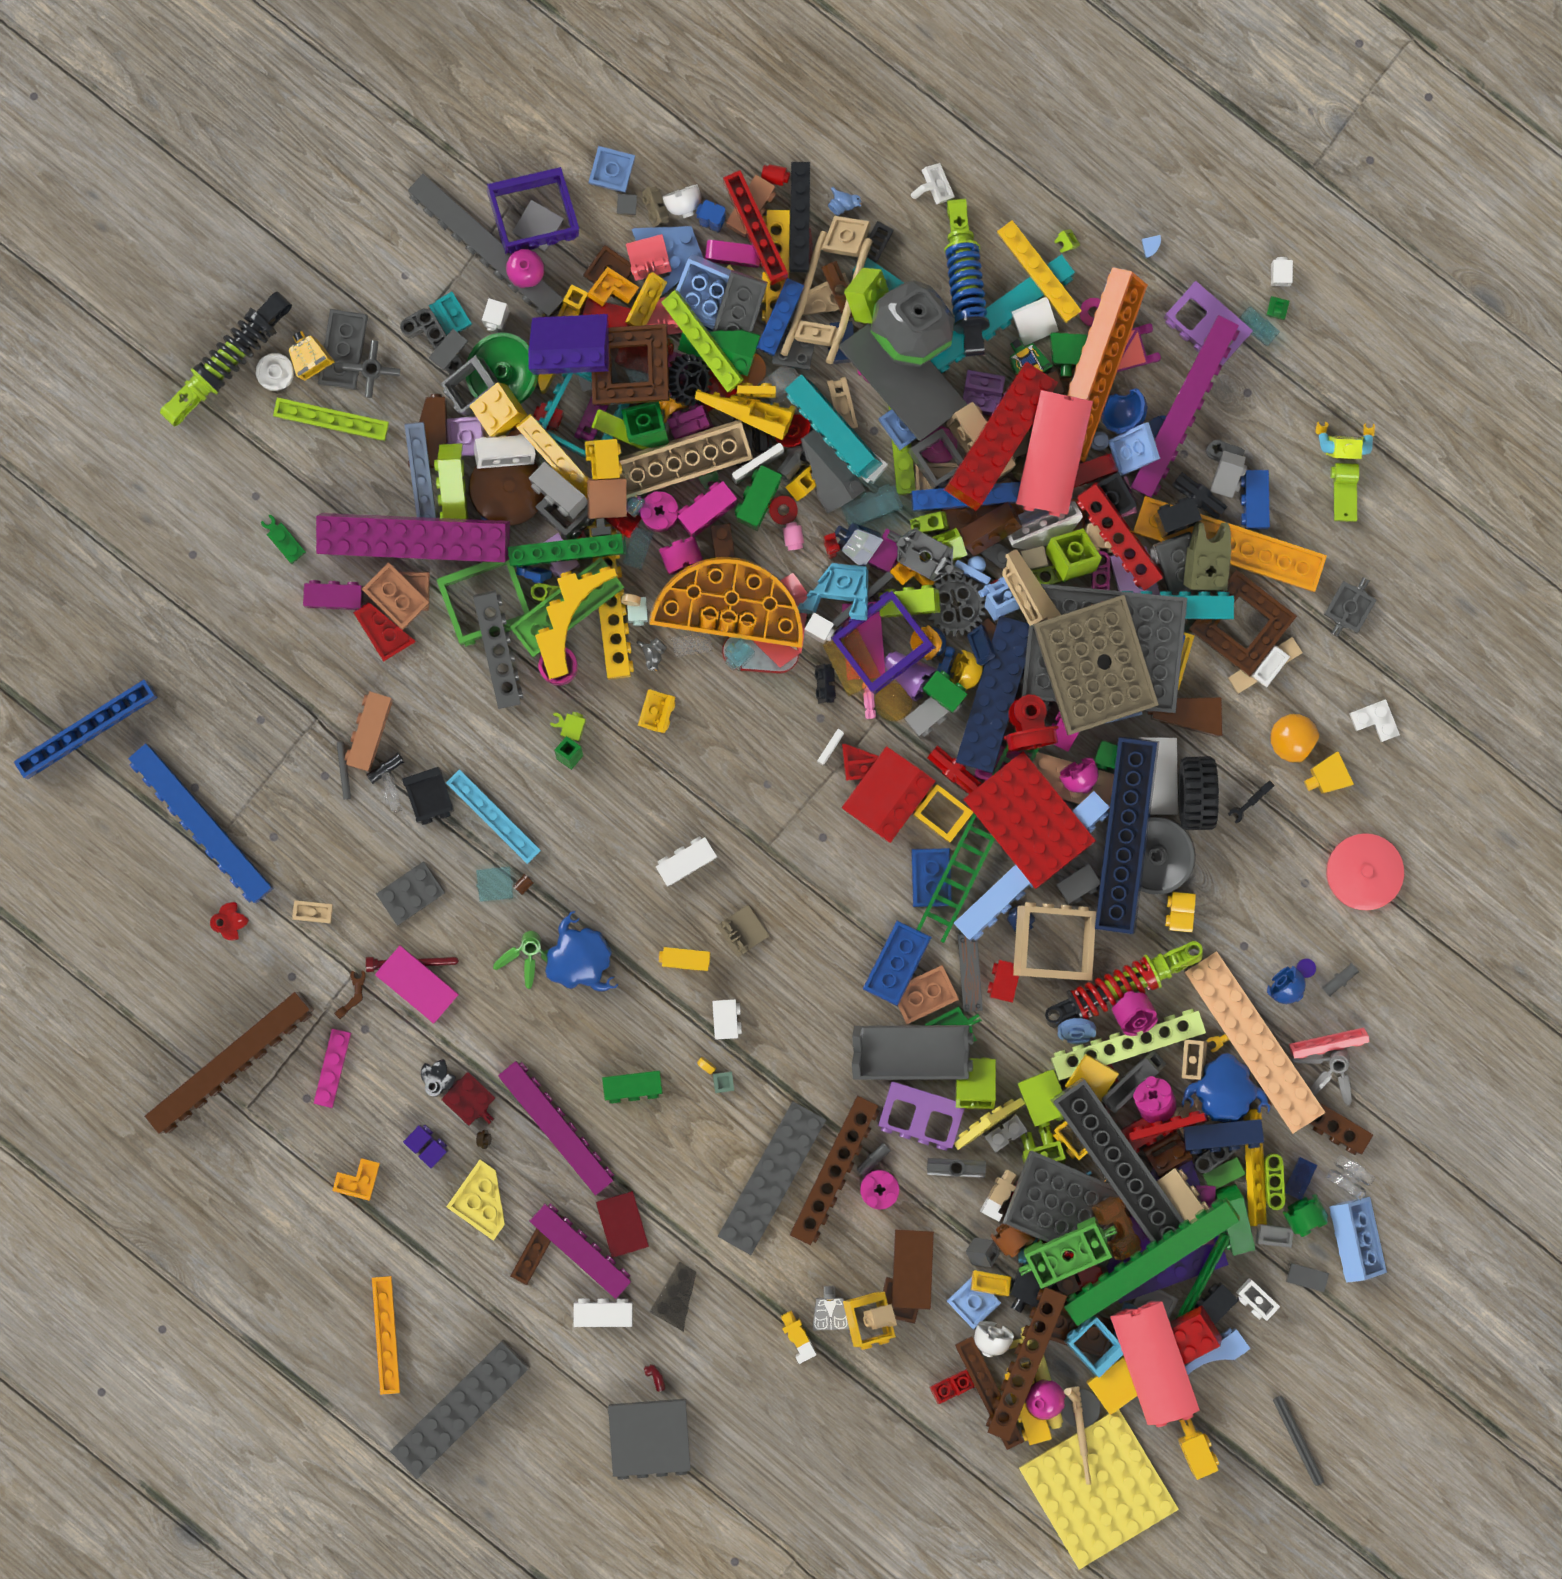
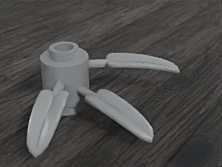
M1334 1050L1330 1057H1323L1322 1054H1313L1303 1059H1292L1294 1063L1321 1064L1323 1061H1330L1331 1069L1328 1073L1323 1071L1310 1090L1315 1096L1331 1080L1333 1072L1340 1073L1341 1076L1338 1077L1343 1100L1346 1105L1349 1106L1351 1104L1350 1081L1348 1075H1344V1072L1349 1067L1350 1060L1347 1051Z

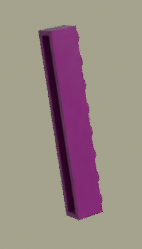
M515 1061L501 1072L498 1077L596 1196L614 1181L612 1178L614 1176L613 1172L608 1166L605 1168L600 1163L602 1159L595 1151L592 1153L589 1150L588 1146L590 1144L583 1136L580 1138L575 1133L577 1128L571 1121L567 1123L563 1118L565 1113L559 1106L557 1108L551 1103L553 1101L552 1097L547 1092L543 1093L540 1090L541 1084L535 1077L531 1078L527 1074L529 1069L522 1061L520 1063Z

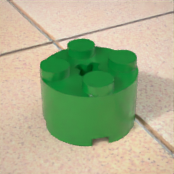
M1316 1194L1311 1195L1312 1199L1308 1200L1307 1197H1304L1288 1206V1212L1283 1211V1215L1294 1234H1300L1301 1237L1310 1234L1311 1229L1316 1226L1319 1228L1328 1223V1214Z

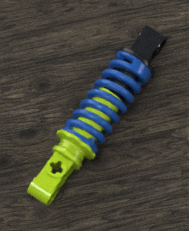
M966 199L947 200V213L951 233L947 236L949 244L944 248V253L948 260L947 268L949 269L948 277L950 278L952 312L955 316L954 331L964 336L965 357L985 355L982 332L989 328L990 322L985 317L987 309L984 308L986 305V301L983 299L985 292L982 289L984 283L980 280L983 276L980 271L982 266L979 262L980 244L973 240L974 233L969 230Z

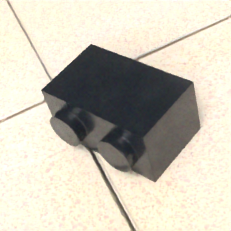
M1216 1283L1208 1289L1209 1294L1205 1298L1201 1297L1198 1299L1194 1308L1203 1306L1214 1325L1239 1301L1222 1283L1218 1285Z

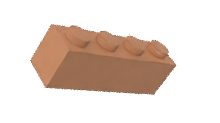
M369 691L368 695L365 694L362 706H364L363 713H359L356 724L359 725L357 731H353L350 740L353 744L351 750L348 749L345 755L346 765L371 772L392 706V698Z

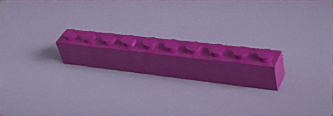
M1220 315L1217 316L1154 440L1160 459L1139 469L1130 487L1131 489L1150 498L1152 495L1156 496L1161 488L1159 482L1161 478H1166L1170 470L1167 466L1170 460L1174 462L1179 452L1176 450L1178 444H1183L1188 435L1184 432L1188 426L1192 427L1196 419L1193 415L1196 409H1201L1205 401L1202 399L1204 393L1210 392L1214 384L1211 380L1214 375L1218 376L1222 368L1220 362L1223 357L1227 358L1231 350L1228 347L1231 340L1235 341L1240 333L1237 330L1238 324Z

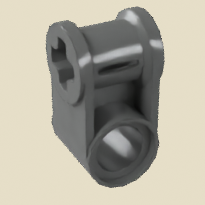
M1214 440L1206 447L1207 456L1220 462L1223 451L1243 456L1245 452L1244 449L1221 440ZM1218 446L1217 450L1219 452L1215 454L1213 447Z

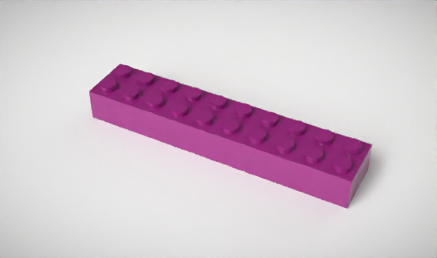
M321 513L316 516V554L506 562L509 560L510 521Z

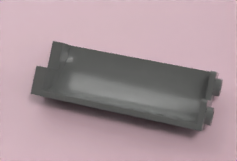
M969 1025L854 1026L852 1035L854 1050L852 1059L853 1080L969 1079V1072H973V1060H970V1044H973L974 1038L973 1033H970Z

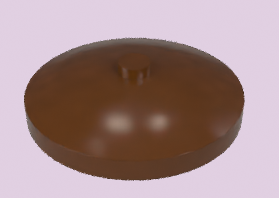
M534 462V464L479 469H477L476 465L469 479V495L476 511L486 520L510 521V526H516L531 519L538 512L536 506L545 497L544 494H538L531 488L532 483L529 480V477L539 468L538 465Z

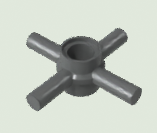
M371 340L369 359L364 361L363 364L343 362V370L362 372L363 376L367 378L365 398H372L374 379L378 378L381 374L400 376L401 369L381 367V364L377 361L379 341ZM369 365H375L377 371L369 374L366 368Z

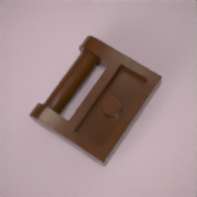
M1173 1130L1170 1135L1155 1144L1142 1148L1143 1153L1159 1178H1162L1174 1168H1179L1193 1160L1190 1152L1185 1151V1144L1176 1130ZM1173 1141L1176 1142L1177 1145L1153 1157L1152 1154Z

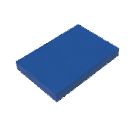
M950 848L911 850L913 907L928 906L950 861ZM951 869L947 875L949 879H951ZM944 882L938 895L952 901L951 885ZM935 899L932 907L949 905Z

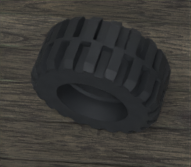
M1211 756L1184 757L1180 760L1178 804L1181 826L1185 830H1212L1217 826L1219 812L1218 770L1216 760Z

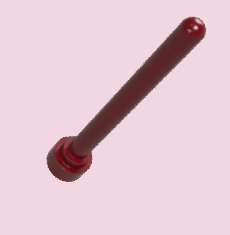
M366 957V972L378 970L386 960ZM457 957L418 959L425 966L456 965L459 962Z

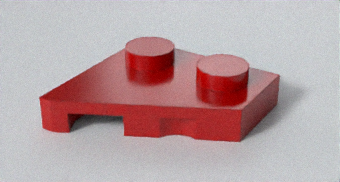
M627 510V517L604 519L624 534L625 537L630 538L642 518Z
M841 744L845 780L863 779L879 756L847 744Z

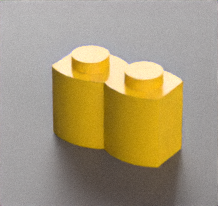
M1172 892L1171 896L1167 897V907H1170V914L1166 915L1165 926H1168V931L1192 933L1196 894Z

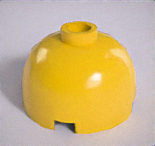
M962 650L963 653H958L953 661L951 673L954 672L953 679L950 678V681L955 685L958 682L964 688L971 689L979 683L983 672V665L977 664L973 653Z

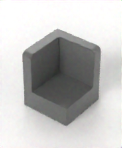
M974 1238L966 1250L971 1264L991 1268L1000 1255L995 1242L988 1239Z

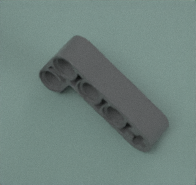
M423 308L408 316L400 324V329L407 338H414L424 332L434 350L446 338L433 312L427 308ZM423 315H430L431 319L429 322L424 323L421 321ZM413 324L414 330L406 332V325ZM439 331L440 336L437 339L431 338V333ZM457 355L453 362L459 369L463 364ZM451 364L446 368L450 376L456 372L452 369Z

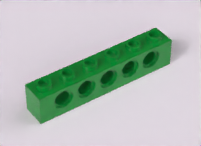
M614 534L508 547L510 566L520 567L627 554L625 535Z

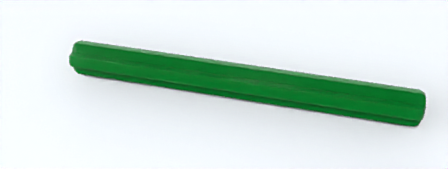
M1221 1233L1176 1319L1194 1309L1230 1240V1236Z

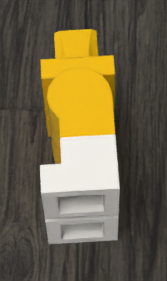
M792 1310L781 1315L785 1324L782 1329L785 1334L788 1333L789 1340L796 1345L799 1351L796 1354L798 1363L801 1364L816 1356L817 1352L805 1329L801 1326V1319H796Z

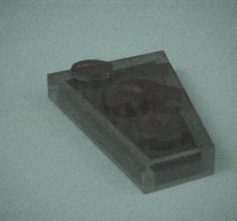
M679 1261L650 1310V1313L683 1332L696 1271Z

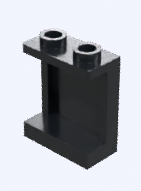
M435 767L402 779L416 817V823L426 825L432 823L433 818L440 817V819L451 816V812H454L440 767Z

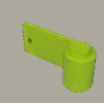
M1335 463L1334 467H1331L1330 477L1334 478V521L1357 522L1359 464Z

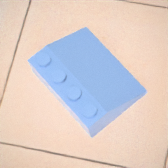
M691 254L676 290H678L702 324L713 329L731 270Z

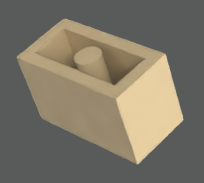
M1184 1041L1182 1078L1201 1080L1204 1077L1207 1041Z

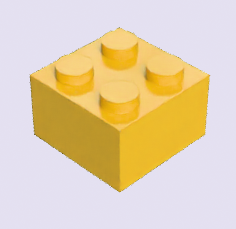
M499 382L470 405V408L491 437L504 435L527 416V413L508 385Z

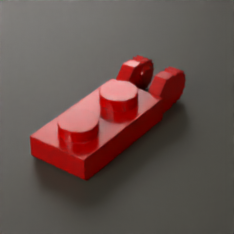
M835 533L823 536V543L829 559L835 558L840 549Z

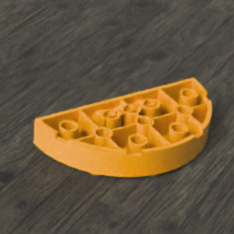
M716 557L705 559L681 570L671 578L659 593L649 619L650 625L802 648L803 628L801 617L788 589L773 573L764 567L740 558Z

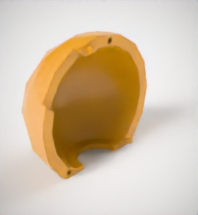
M1288 714L1281 717L1274 724L1271 731V745L1274 752L1281 759L1288 762L1304 761L1319 739L1317 726L1308 717L1300 714Z

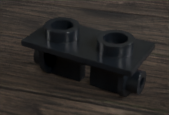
M832 664L816 666L815 679L817 680L816 698L818 699V704L825 702L834 703V699H836L835 685H829V682H835V668H833Z

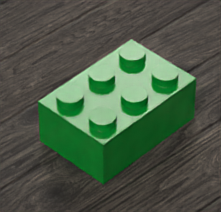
M762 465L759 469L756 468L751 477L753 483L751 487H746L743 494L744 502L743 504L739 503L735 510L737 522L755 531H758L782 481L781 474Z

